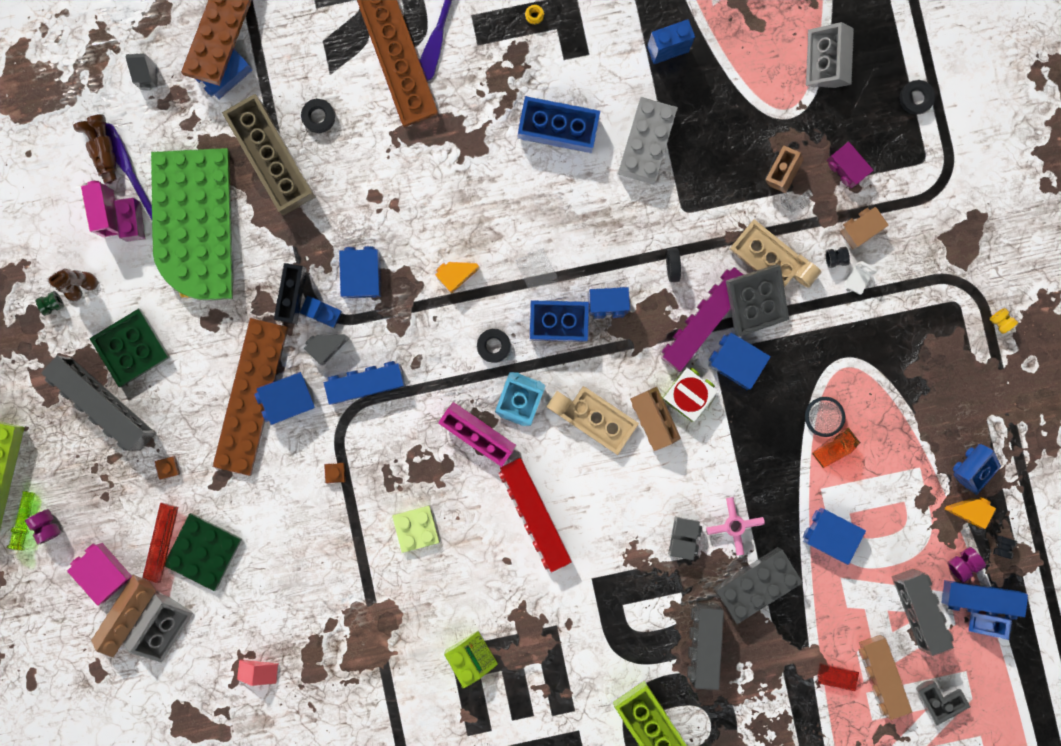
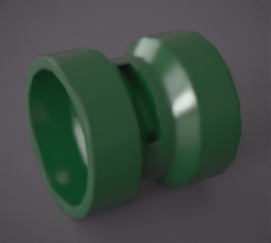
M56 291L48 293L46 297L41 296L35 301L37 308L44 316L51 314L52 310L58 311L64 308L63 301Z

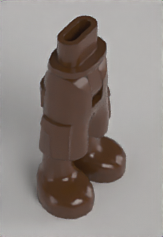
M93 115L88 117L87 121L73 124L76 132L87 135L89 141L86 142V149L98 172V176H102L104 184L117 180L115 174L117 168H115L116 158L113 153L111 137L106 134L105 115Z
M67 268L54 273L48 278V282L58 292L64 293L65 298L73 302L80 300L82 297L80 286L92 291L98 285L97 278L93 274L79 270L72 271Z

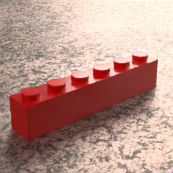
M521 457L500 467L501 471L498 474L503 483L507 482L510 488L507 492L511 500L515 499L518 504L515 508L519 517L524 516L526 521L524 527L528 535H533L535 541L532 543L536 551H541L544 557L541 559L545 570L549 569L552 573L572 563Z

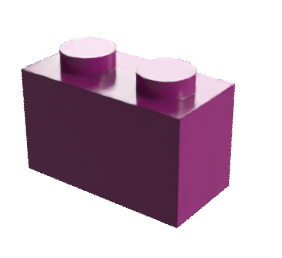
M849 141L827 159L830 169L837 172L841 177L842 183L850 188L856 186L873 171Z
M135 198L114 200L119 238L126 242L145 239L141 202Z

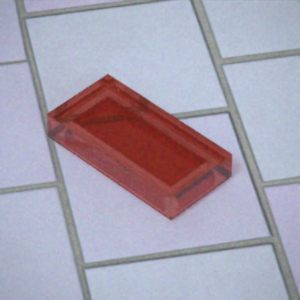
M820 663L816 682L856 692L859 672Z

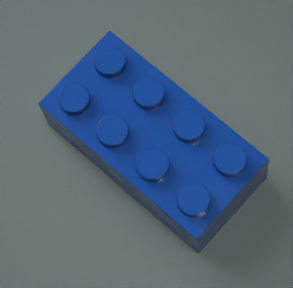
M525 96L518 129V139L592 153L600 111Z

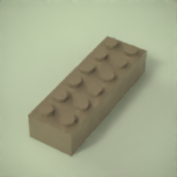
M256 94L222 112L280 214L284 216L316 198L274 122Z

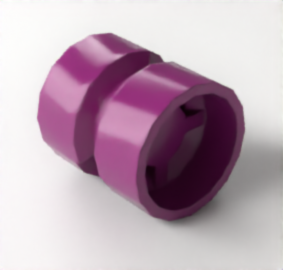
M49 509L43 510L25 520L29 530L34 531L33 537L37 545L43 544L61 534L57 523L52 522L54 518Z
M970 546L960 553V557L955 556L947 562L952 573L963 583L973 576V572L978 573L986 567L982 557Z

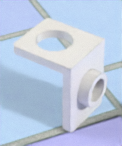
M860 261L855 264L844 286L860 295L863 293L871 275L877 273L878 269Z

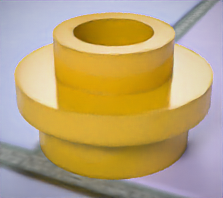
M531 5L526 9L525 18L531 24H538L544 18V11L538 5ZM537 13L538 16L536 18H533L531 14Z

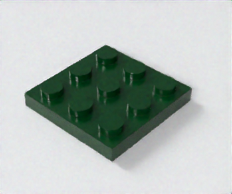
M139 308L89 338L119 388L170 358L146 316Z
M189 513L163 566L212 591H216L242 538Z

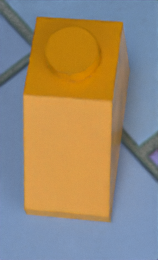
M448 262L447 264H441L436 269L437 273L435 276L452 294L480 268L477 263Z
M980 497L979 499L971 498L948 505L944 510L978 528L986 529L996 508L990 506V501Z

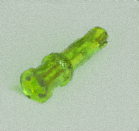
M22 491L15 527H12L10 531L12 535L10 544L7 545L8 549L25 550L24 542L26 535L29 534L25 520L30 517L34 492Z

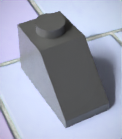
M145 53L125 54L132 83L140 90H151V88L158 87L157 65Z
M345 334L311 336L305 344L307 346L304 349L320 365L324 366L350 338Z

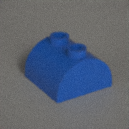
M978 444L975 449L973 447L969 448L965 454L967 457L963 463L957 462L953 468L954 477L975 495H978L1001 468L995 452L982 444Z

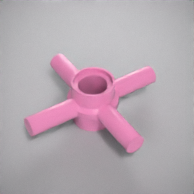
M728 497L726 502L729 518L723 525L707 527L706 532L707 535L727 532L734 538L737 556L744 555L741 535L746 528L764 525V518L743 520L737 516L734 497ZM734 521H738L740 525L737 531L731 530V524Z

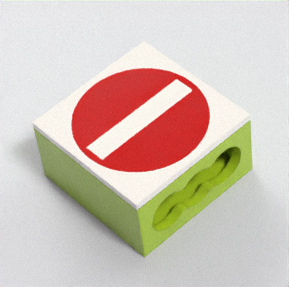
M684 368L662 398L688 420L695 422L718 391L714 389L715 385L707 379L705 381L699 377L700 373L695 369Z

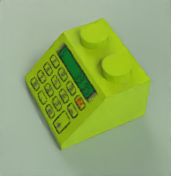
M476 631L444 652L445 658L463 688L479 680L498 665L479 631Z

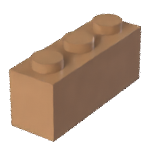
M657 386L630 398L632 407L636 411L640 424L645 430L649 444L654 451L669 446L681 439Z

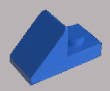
M307 296L300 313L335 328L342 311Z
M971 613L969 631L1009 640L1012 620L1001 616Z

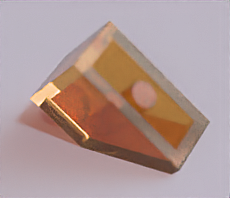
M848 427L831 437L815 449L812 454L822 468H825L851 454L860 444V441Z

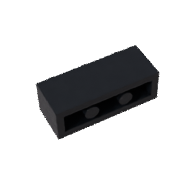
M284 263L274 314L275 321L297 325L307 268L304 266Z

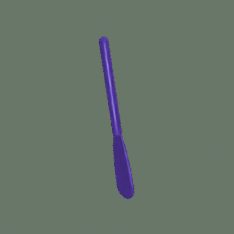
M444 0L437 25L431 33L420 58L427 81L433 78L436 71L443 41V28L452 0Z
M106 123V134L111 137L116 163L126 173L152 220V204L133 172L126 149L115 127L110 123Z

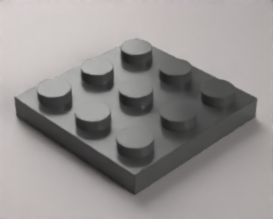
M775 264L726 281L736 336L740 337L789 320L781 265Z

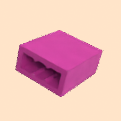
M97 180L87 182V185L81 186L89 231L103 238L118 235L114 190Z
M93 543L85 550L86 554L74 559L70 563L71 567L67 570L97 606L105 603L132 577L103 543L96 545Z

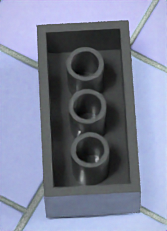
M777 547L719 583L713 589L732 620L738 624L803 582L784 551Z
M910 569L891 576L918 648L930 656L953 649L952 642L954 639L951 632L946 628V617L939 610V599L931 589L932 581L929 575L915 569Z
M694 603V608H691L690 617L693 619V627H690L689 638L692 639V647L689 646L688 658H691V666L687 667V678H690V682L698 689L719 690L724 610L718 604Z

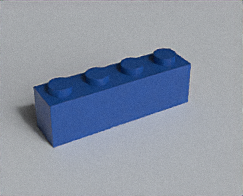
M395 361L384 363V367L381 368L376 366L367 367L365 372L358 373V370L347 372V376L342 378L339 375L328 377V381L323 382L329 405L406 386L401 365L399 363L395 364Z
M944 580L941 603L948 605V609L960 611V608H967V612L979 614L980 610L986 611V615L998 617L1000 613L1005 614L1006 618L1017 619L1018 616L1025 617L1028 594L1021 591Z

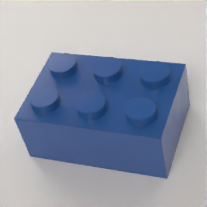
M531 300L530 341L587 342L589 302Z

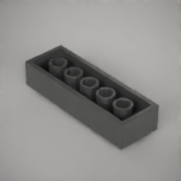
M57 355L41 372L46 377L44 380L49 385L56 386L60 390V395L66 399H71L75 403L74 407L80 412H85L93 424H99L104 429L103 433L106 436L117 440V445L122 450H142L156 434L153 429L73 358Z

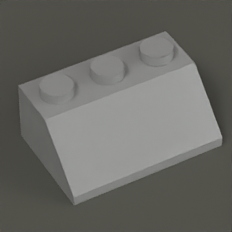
M840 22L808 30L806 86L835 88L851 85L852 27Z
M155 592L123 644L131 654L162 663L193 612L172 598Z

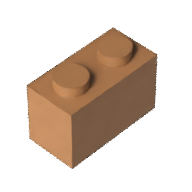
M786 146L782 147L766 178V182L770 187L784 193L788 191L804 160L801 152Z
M867 207L859 213L860 217L854 221L851 218L843 224L845 228L840 233L852 250L889 226L876 207L871 210Z

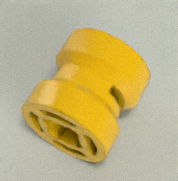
M1005 307L997 311L990 318L993 324H997L998 330L1002 334L1007 333L1018 324L1015 318L1009 316V311Z

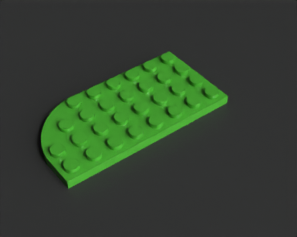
M228 148L151 152L153 258L159 273L171 287L190 298L197 300L233 299L230 159Z

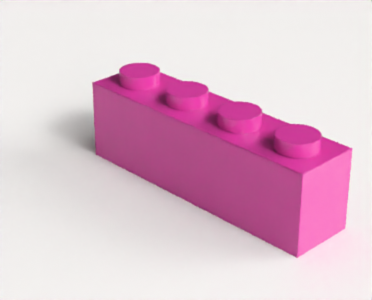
M452 402L438 422V424L501 467L516 447V444L455 402Z

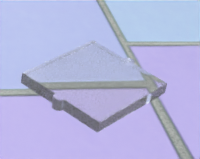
M544 248L533 253L529 252L527 256L515 261L529 291L540 286L544 287L546 283L558 278Z

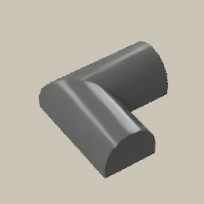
M933 680L925 681L916 687L935 725H939L971 707L961 689H957L943 697L936 682Z

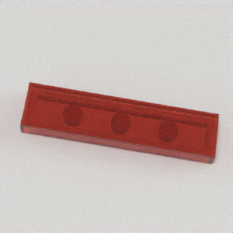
M160 502L142 577L146 580L161 583L179 508L177 506Z

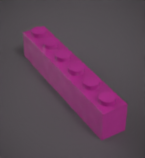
M735 267L730 269V271L726 269L720 276L722 281L719 285L714 284L708 292L711 294L708 299L705 300L703 298L696 307L699 309L696 314H690L685 321L687 324L683 330L679 328L673 336L674 342L671 345L667 344L661 351L663 354L661 359L677 372L682 371L730 310L726 281L744 275Z

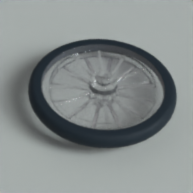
M819 397L813 400L805 412L807 427L812 433L820 437H831L837 434L845 423L844 408L837 400L831 397Z

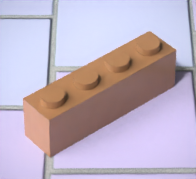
M132 575L91 640L96 652L114 658L156 592L149 580Z
M877 635L859 642L860 649L858 651L862 660H865L867 664L865 671L868 677L872 678L874 684L872 690L874 695L880 700L878 707L881 714L893 720L913 713L886 638L882 635Z

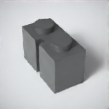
M675 516L668 551L670 556L693 560L694 556H697L699 545L696 544V539L702 533V526L698 520Z

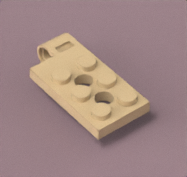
M755 219L752 220L729 248L731 252L755 271L775 264L781 265L784 287L794 278L803 286L810 288L822 273L815 264L809 262L801 254H796ZM753 241L761 244L760 251L752 249L751 244ZM768 253L775 255L776 261L774 263L767 262L766 255Z
M585 386L581 388L573 401L556 391L546 406L616 455L620 453L639 424ZM594 412H598L602 416V420L597 424L591 421V415ZM615 423L618 430L615 434L608 433V424Z

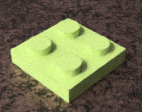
M430 505L392 515L402 553L439 543Z

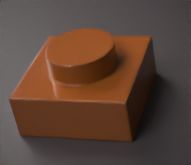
M175 456L155 461L159 480L180 475Z
M345 463L324 464L325 483L346 482Z

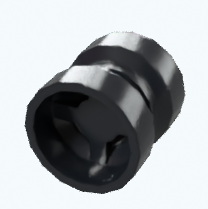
M840 247L838 250H826L825 259L828 268L850 264V255L847 247Z
M998 535L996 540L998 547L994 548L993 554L1013 559L1014 553L1012 550L1016 547L1018 541Z

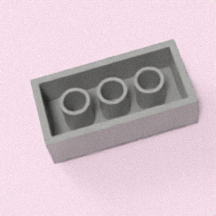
M640 97L618 175L654 185L678 107Z

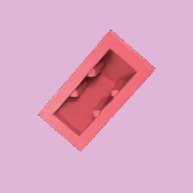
M239 660L237 680L251 686L276 684L279 663Z

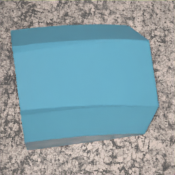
M510 372L495 413L501 418L516 424L531 426L545 385L540 381L519 373Z

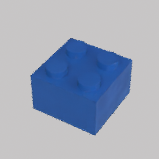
M629 287L589 289V316H593V319H604L606 315H612V318H623L630 311Z

